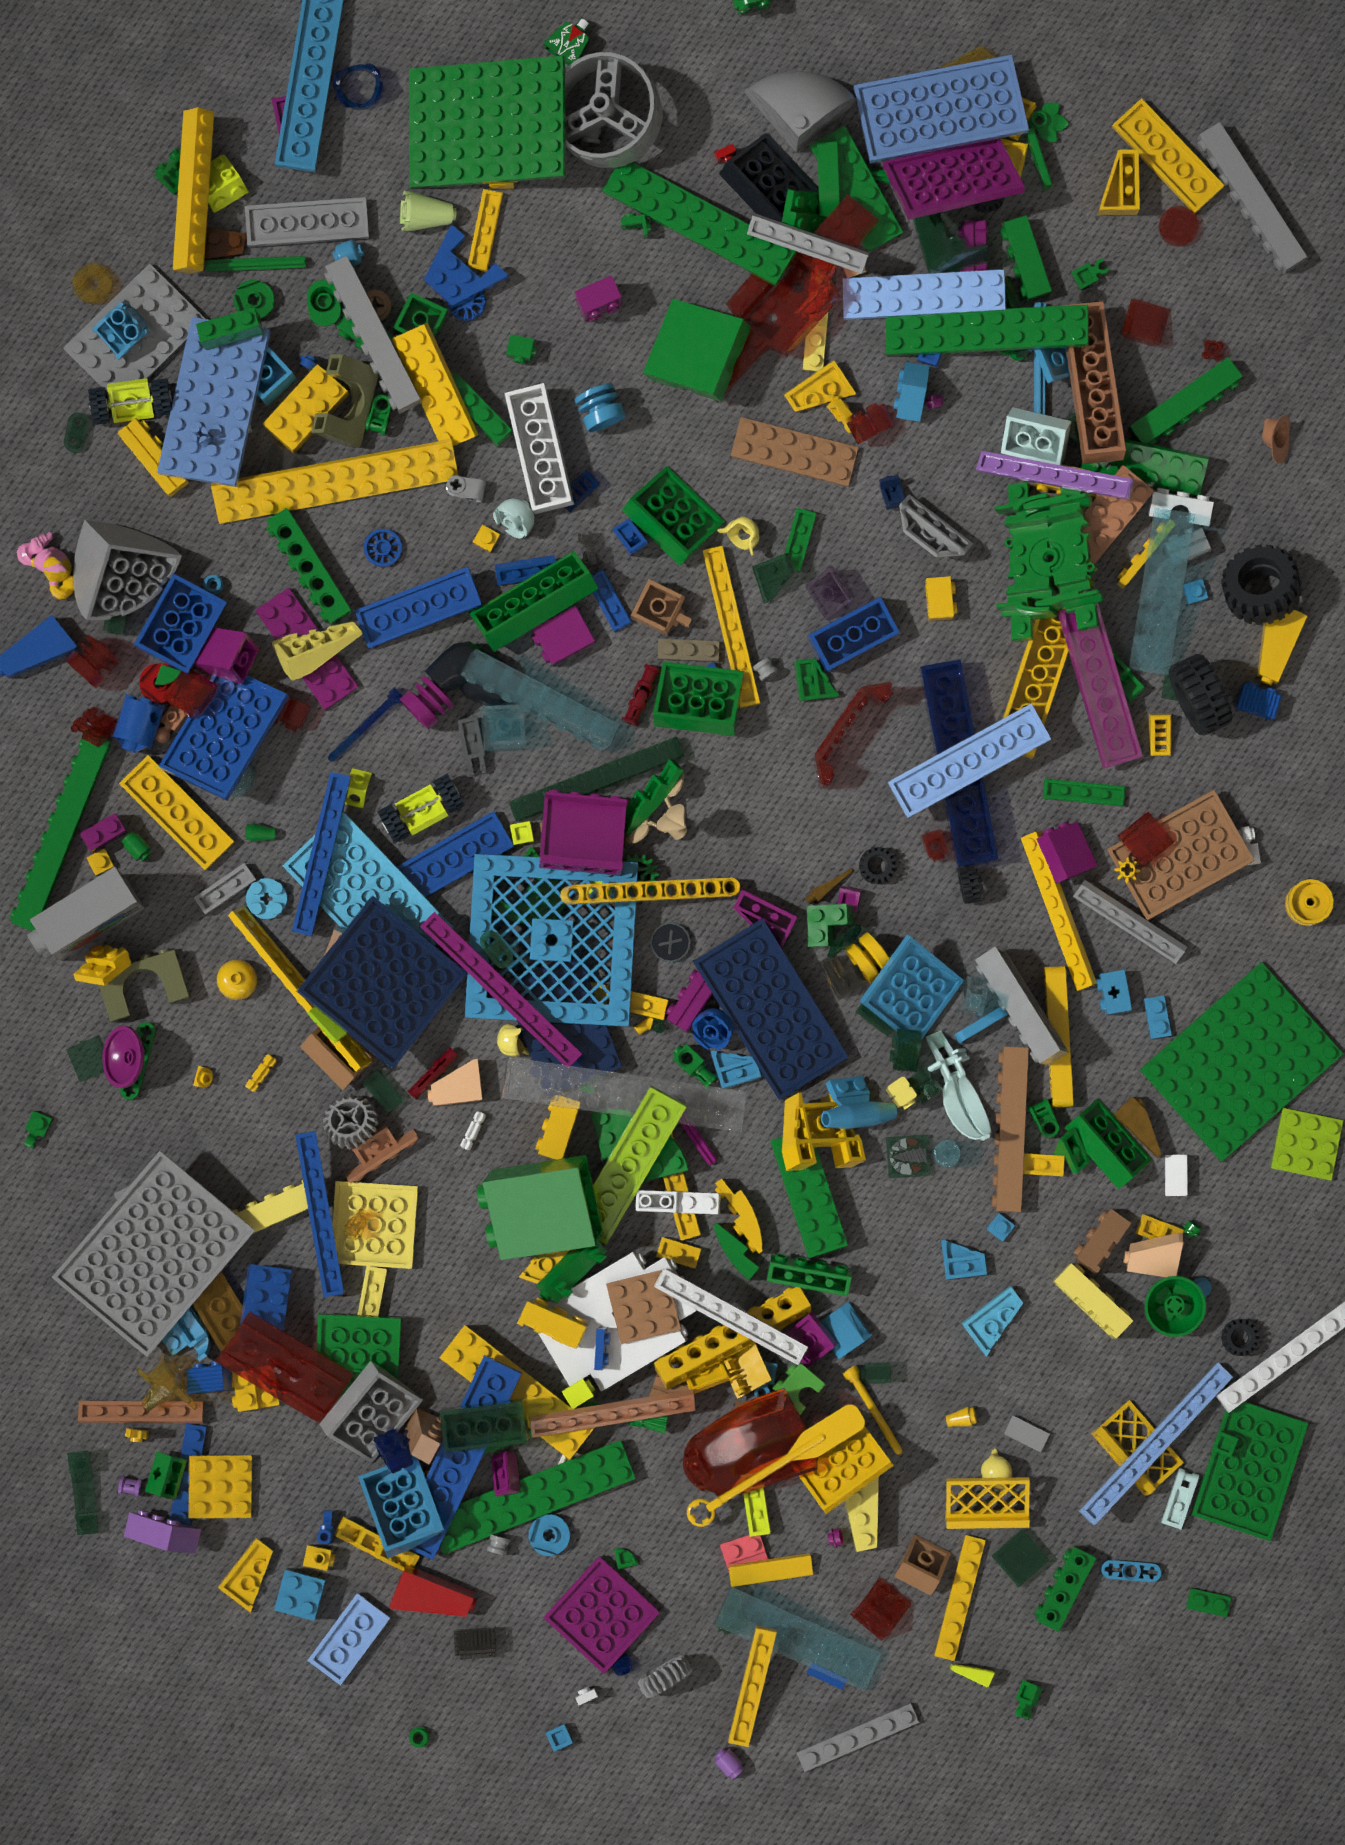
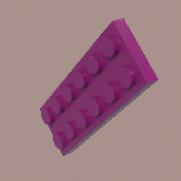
M289 587L255 610L275 640L297 633L298 636L309 634V630L316 629V632H319ZM336 655L312 673L302 677L324 710H327L358 688Z

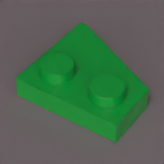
M815 658L794 661L799 702L839 697V693L837 690H834L829 682V678L822 672L821 666Z

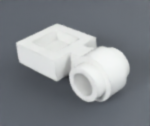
M1249 826L1240 827L1238 832L1255 860L1248 865L1260 864L1258 843H1250L1251 840H1255L1254 828H1249Z

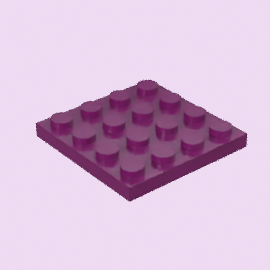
M598 1556L543 1618L595 1667L605 1674L660 1612L607 1562Z

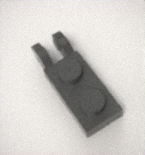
M478 717L457 720L469 775H474L475 771L471 759L476 758L480 760L482 774L487 773Z

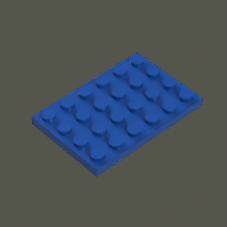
M213 675L161 761L160 769L228 801L289 696L248 675L243 685Z

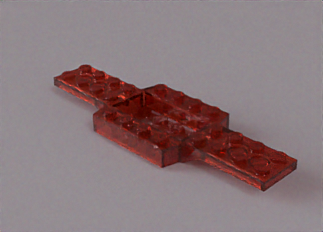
M847 195L813 234L856 248L879 221L868 210ZM797 252L787 270L794 263L795 267L749 319L745 318L774 285L751 274L726 302L733 316L743 319L751 329L742 352L734 364L732 377L724 396L757 358L771 349L788 357L841 298L839 291L831 281L839 267L838 265ZM796 283L804 285V290L801 293L793 292V286ZM770 313L777 315L776 322L772 324L766 321V317Z

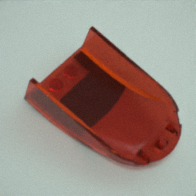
M785 1388L767 1393L736 1407L694 1435L684 1449V1472L689 1481L701 1491L707 1490L716 1493V1496H721L788 1454L801 1433L807 1430ZM818 1457L791 1461L740 1494L817 1470Z

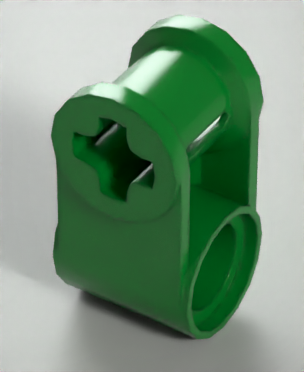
M379 395L374 399L365 431L371 430L381 433L382 436L386 435L392 411L387 396ZM380 401L388 402V407L385 410L377 408Z
M1044 1098L1042 1102L1034 1106H1027L1040 1134L1047 1139L1055 1137L1059 1132V1125L1047 1098ZM1045 1124H1052L1055 1132L1047 1134L1044 1131Z

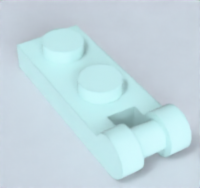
M1178 1469L1161 1523L1180 1530L1182 1529L1199 1474H1190L1185 1472V1469ZM1183 1480L1189 1482L1188 1488L1181 1486Z

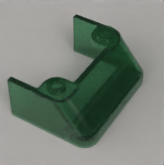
M940 212L912 219L929 273H947L988 263L987 244L967 249L966 242L962 238H947Z

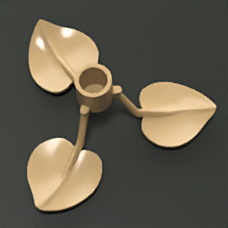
M684 773L681 774L673 789L664 799L669 808L667 812L663 814L657 823L649 821V818H647L630 834L624 832L623 845L641 841L649 832V826H654L664 833L668 832L675 840L685 836L687 833L685 824L686 809L682 804L672 806L669 801V797L677 795L682 788Z

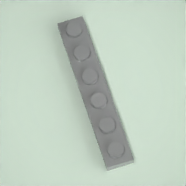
M755 213L752 215L747 232L748 235L861 274L864 271L869 255L868 252Z
M1086 880L1083 881L1073 896L1175 964L1187 949V946Z
M911 1703L796 1753L804 1772L913 1726L919 1723Z

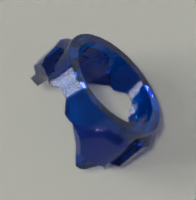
M367 63L364 65H353L338 71L333 80L334 89L337 90L336 98L338 102L344 107L354 110H364L373 106L377 100L381 99L384 92L383 82L380 81L381 73L379 69L373 64ZM365 71L371 74L376 81L374 94L364 104L352 102L341 90L343 79L351 72Z

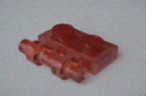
M91 707L82 713V717H78L73 721L70 729L74 733L77 731L82 732V739L100 747L114 734L117 720L104 713L99 717L96 715L98 709Z

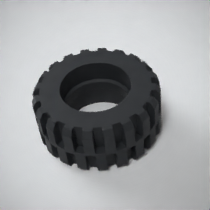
M1255 545V548L1250 549L1248 547L1244 549V552H1238L1234 555V560L1230 559L1226 564L1227 568L1223 570L1221 585L1229 610L1239 620L1244 618L1246 623L1252 624V622H1255L1256 625H1263L1265 622L1272 624L1274 620L1279 619L1280 621L1284 619L1286 613L1290 614L1294 610L1293 605H1298L1299 597L1302 595V583L1296 562L1293 561L1292 556L1289 553H1284L1283 549L1279 547L1274 549L1272 545H1266V547ZM1270 575L1280 580L1273 590L1265 594L1255 595L1244 590L1247 583L1258 576Z
M1195 654L1173 664L1168 672L1169 679L1180 707L1190 725L1194 728V731L1199 735H1208L1229 725L1233 719V714L1228 697L1213 667L1205 656Z

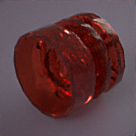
M87 635L85 639L91 644L89 648L80 642L79 645L84 653L81 655L73 650L64 660L97 689L105 680L100 671L104 669L109 673L113 672L106 664L110 662L117 667L120 663L100 640Z

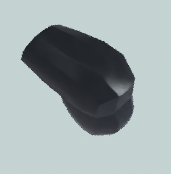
M470 641L453 644L424 671L444 692L447 693L460 689L466 698L489 708H500L507 705L514 698L517 691V680L506 662L497 655L483 651Z

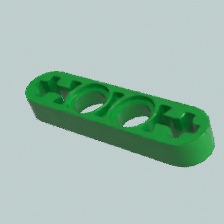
M149 1022L141 1023L136 1031L142 1040L144 1033L141 1032L142 1028L145 1029L146 1026H149L152 1034H148L146 1037V1041H150L149 1045L143 1042L147 1053L142 1072L137 1079L139 1080L138 1085L133 1083L132 1088L135 1090V1094H131L128 1097L127 1092H124L125 1088H120L121 1096L127 1100H134L138 1097L156 1035L155 1027Z

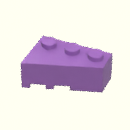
M138 1510V1513L129 1512L124 1537L165 1551L196 1554L201 1529L180 1524L176 1520H165L164 1516L154 1514L150 1516L151 1512Z

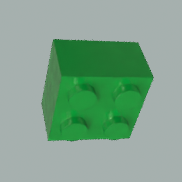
M411 292L393 328L394 333L401 335L428 323L436 340L448 316V309Z

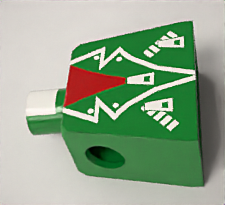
M582 18L575 26L566 21L543 43L544 49L554 56L563 55L565 57V64L569 66L583 56L590 42V38L584 33L588 30L590 24Z

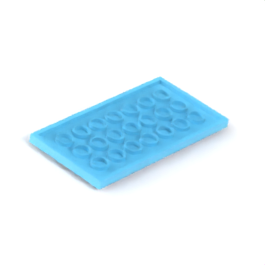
M343 811L320 906L339 926L346 928L373 895L427 941L436 946L438 943L420 926L435 912L452 929L454 927ZM315 835L283 865L302 887Z

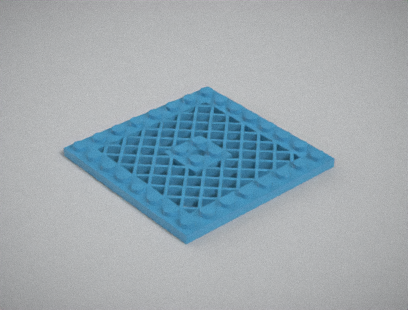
M475 854L469 945L488 964L491 950L497 958L489 965L493 967L500 961L507 968L500 975L503 977L510 972L516 978L510 985L514 987L519 982L525 988L521 995L524 997L529 993L535 1001H527L550 1023L629 1027L636 902H616L615 910L608 903H601L595 909L590 904H586L592 912L583 919L577 913V910L584 904H578L575 908L566 904L572 911L562 918L556 910L564 902L561 900L553 907L546 899L554 892L560 897V892L557 889L565 882L572 886L568 880L582 881L579 885L591 884L589 881L603 883L638 882L639 863L623 862L621 876L543 869L539 868L540 857ZM495 876L500 877V878L494 883V877H495ZM507 877H517L521 879L517 881L515 884H513ZM528 878L541 880L534 886ZM505 879L511 885V888L502 894L496 886ZM548 879L562 881L554 887ZM525 880L532 888L522 895L517 887ZM546 881L552 890L543 896L537 888ZM629 887L628 894L631 897L634 896V889ZM610 888L613 891L610 897L613 898L615 896V892L612 888ZM495 889L501 897H499L493 903V894ZM515 890L521 898L512 905L506 896ZM573 890L569 893V897L575 894ZM594 890L591 894H589L590 898H592L595 895ZM535 891L542 899L532 906L526 898ZM504 899L510 908L501 915L495 906ZM522 901H525L530 909L522 916L516 910V907ZM545 902L551 910L542 917L536 908ZM604 905L612 911L605 920L597 913ZM492 910H494L499 916V918L496 919L493 923ZM513 910L520 918L513 925H510L505 917ZM534 911L540 919H532L531 926L525 918ZM554 912L560 920L547 918ZM573 914L581 920L574 928V921L567 920ZM595 914L601 923L593 930L586 922ZM613 917L614 931L607 924V922ZM503 920L509 928L500 935L494 926ZM523 921L529 927V930L520 936L514 928ZM584 924L591 932L584 939H581L575 931ZM605 925L611 934L602 940L596 932ZM491 930L498 936L492 943ZM510 931H513L519 939L510 946L503 938ZM530 933L531 947L524 940V938L528 936ZM574 934L580 942L572 948ZM549 935H555L558 941L556 945L549 946L546 943V938ZM594 935L600 944L591 950L585 942ZM613 937V949L611 951L605 943ZM501 940L507 946V949L501 955H498L493 947ZM522 941L528 950L519 956L513 948ZM583 944L590 953L581 960L574 952ZM604 946L610 954L601 961L595 952ZM511 951L517 960L508 966L502 958ZM529 953L530 960H537L530 967L522 960ZM573 955L578 960V963L570 970L564 962H571ZM593 955L599 964L590 971L584 962ZM612 957V967L610 971L605 966V963ZM543 961L558 962L549 968ZM521 962L527 970L518 977L512 968ZM541 963L547 969V972L538 978L532 970ZM562 964L568 972L559 979L552 971ZM582 965L588 974L579 980L573 972ZM602 966L609 974L600 982L593 973ZM530 972L537 981L528 988L521 980ZM469 973L467 974L465 1018L518 1021L496 999L487 998L488 991ZM551 974L557 982L548 989L542 980ZM569 975L578 982L570 990L562 983ZM592 976L598 984L589 991L583 985V982ZM609 978H611L610 992L603 985ZM540 983L546 992L537 998L531 990ZM560 984L566 993L558 1000L552 991ZM581 986L587 994L578 1001L572 992ZM601 986L608 995L599 1002L592 994ZM549 994L556 1002L541 1000ZM570 995L576 1003L562 1001ZM590 996L596 1002V1004H586L582 1002H584ZM610 998L609 1005H604L603 1003Z

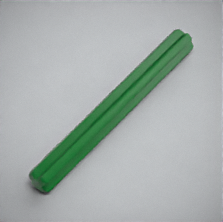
M305 256L206 260L207 272L306 267Z

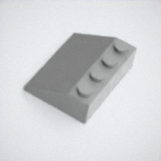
M370 1361L319 1425L327 1437L373 1463L421 1404L423 1399L388 1371Z

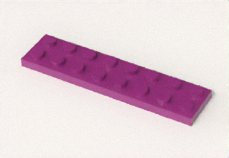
M1095 603L1099 619L1098 628L1079 631L1077 629L1076 613L1068 614L1066 609L1057 613L1103 768H1108L1143 756L1098 603Z

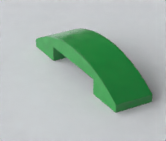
M837 141L817 142L820 223L840 222Z

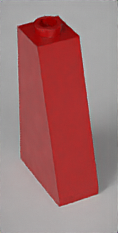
M405 1565L390 1601L389 1608L466 1617L468 1611H473L477 1600L474 1599L475 1591Z

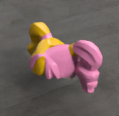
M50 531L47 534L42 533L39 537L31 539L30 543H24L19 546L17 550L18 561L23 565L36 567L44 572L49 580L50 592L53 597L58 600H65L73 593L74 583L73 576L70 575L72 568L70 560L62 551L55 547L44 549L53 539V534ZM63 581V585L58 587V582Z

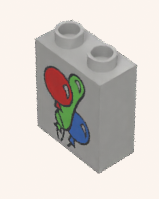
M113 867L30 919L35 930L28 933L27 936L39 955H43L44 958L53 955L62 961L145 908L124 874L116 867Z

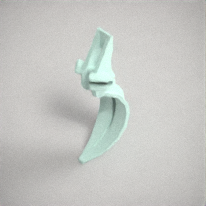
M942 1031L926 1036L928 1045L937 1061L928 1067V1071L932 1072L940 1068L945 1082L943 1104L952 1124L961 1134L970 1139H979L981 1141L989 1139L992 1130L988 1116L976 1090L966 1077L961 1064L970 1059L966 1054V1049L960 1048L953 1051ZM944 1047L949 1057L944 1059L938 1049ZM952 1065L955 1072L950 1073L948 1066Z

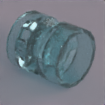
M942 1141L934 1147L932 1158L938 1166L948 1168L959 1161L960 1149L952 1141Z

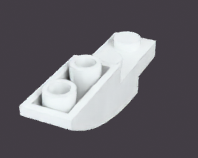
M638 1190L636 1193V1211L720 1214L721 1194Z

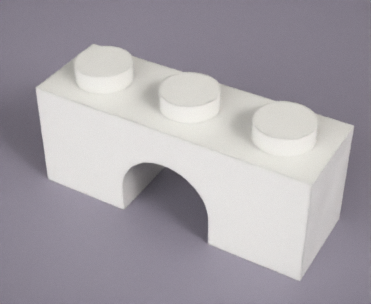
M1157 488V491H1154L1151 495L1148 510L1149 516L1169 519L1170 512L1175 506L1184 505L1189 511V523L1204 526L1210 525L1214 502L1209 500V496L1197 495V498L1189 497L1190 493L1178 491L1176 495L1169 493L1170 490L1164 488Z

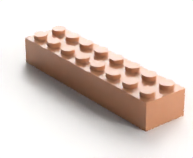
M1102 301L1071 304H1088L1089 346L1066 347L1083 464L1123 460L1126 448L1104 303Z

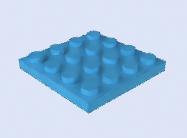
M906 935L859 1002L917 1047L964 980L915 939Z

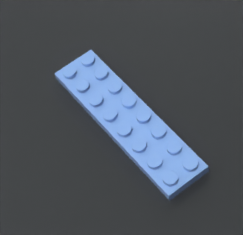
M1005 270L843 278L844 320L1006 309Z
M1029 704L888 782V785L908 819L1045 744L1051 738L1032 704Z

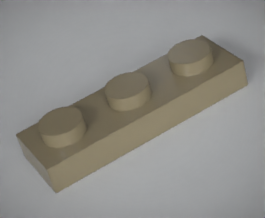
M658 639L657 660L719 662V641Z

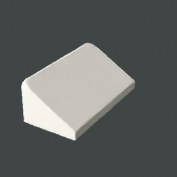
M1165 1155V1196H1187V1155Z

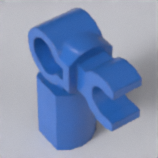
M324 1511L323 1525H320L317 1541L321 1544H332L334 1526H332L333 1511Z

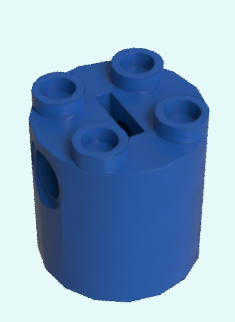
M126 694L113 738L117 739L122 749L129 752L138 753V751L144 748L152 749L165 706L157 703L151 705L152 700L142 697L140 700H137V697Z

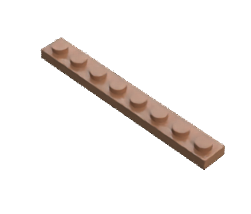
M686 1390L529 1416L531 1436L533 1438L695 1411L693 1390Z

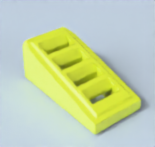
M951 1664L950 1670L985 1687H989L995 1674L992 1670L958 1664Z

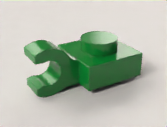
M33 1111L25 1127V1130L30 1133L24 1145L33 1149L38 1136L45 1138L52 1118Z
M1022 1680L1016 1700L1020 1701L1015 1711L1016 1716L1030 1719L1032 1715L1031 1706L1036 1707L1042 1687Z

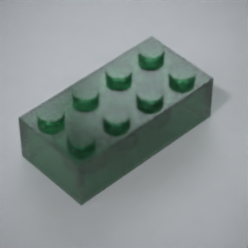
M525 1398L442 1408L439 1411L445 1453L528 1443L530 1440Z

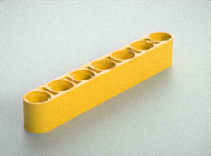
M1065 966L1044 967V975L1046 977L1044 978L1045 996L1047 995V998H1045L1046 1016H1048L1049 1021L1069 1051L1049 1065L1052 1108L1073 1107Z

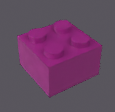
M612 275L574 292L575 302L585 322L588 320L594 322L600 319V315L606 312L608 314L615 313L622 306V297Z

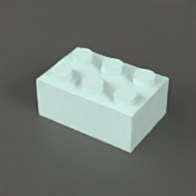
M1012 408L1006 419L1001 453L1061 465L1066 455L1071 421Z

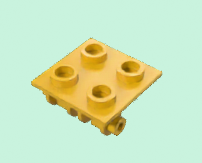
M756 1343L722 1361L730 1377L729 1381L737 1399L772 1380Z

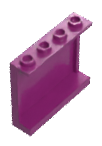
M559 790L546 792L544 797L539 868L621 876L628 799H623L621 796L607 798L602 797L600 794L587 796L582 795L580 792L566 794Z

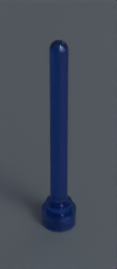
M395 687L388 692V699L328 755L330 762L335 761L393 704L401 703L399 699L402 695Z

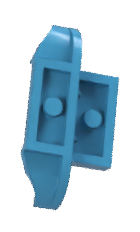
M191 1305L162 1339V1342L172 1356L186 1346H189V1348L194 1347L198 1353L197 1359L200 1362L209 1354L210 1338L207 1328Z

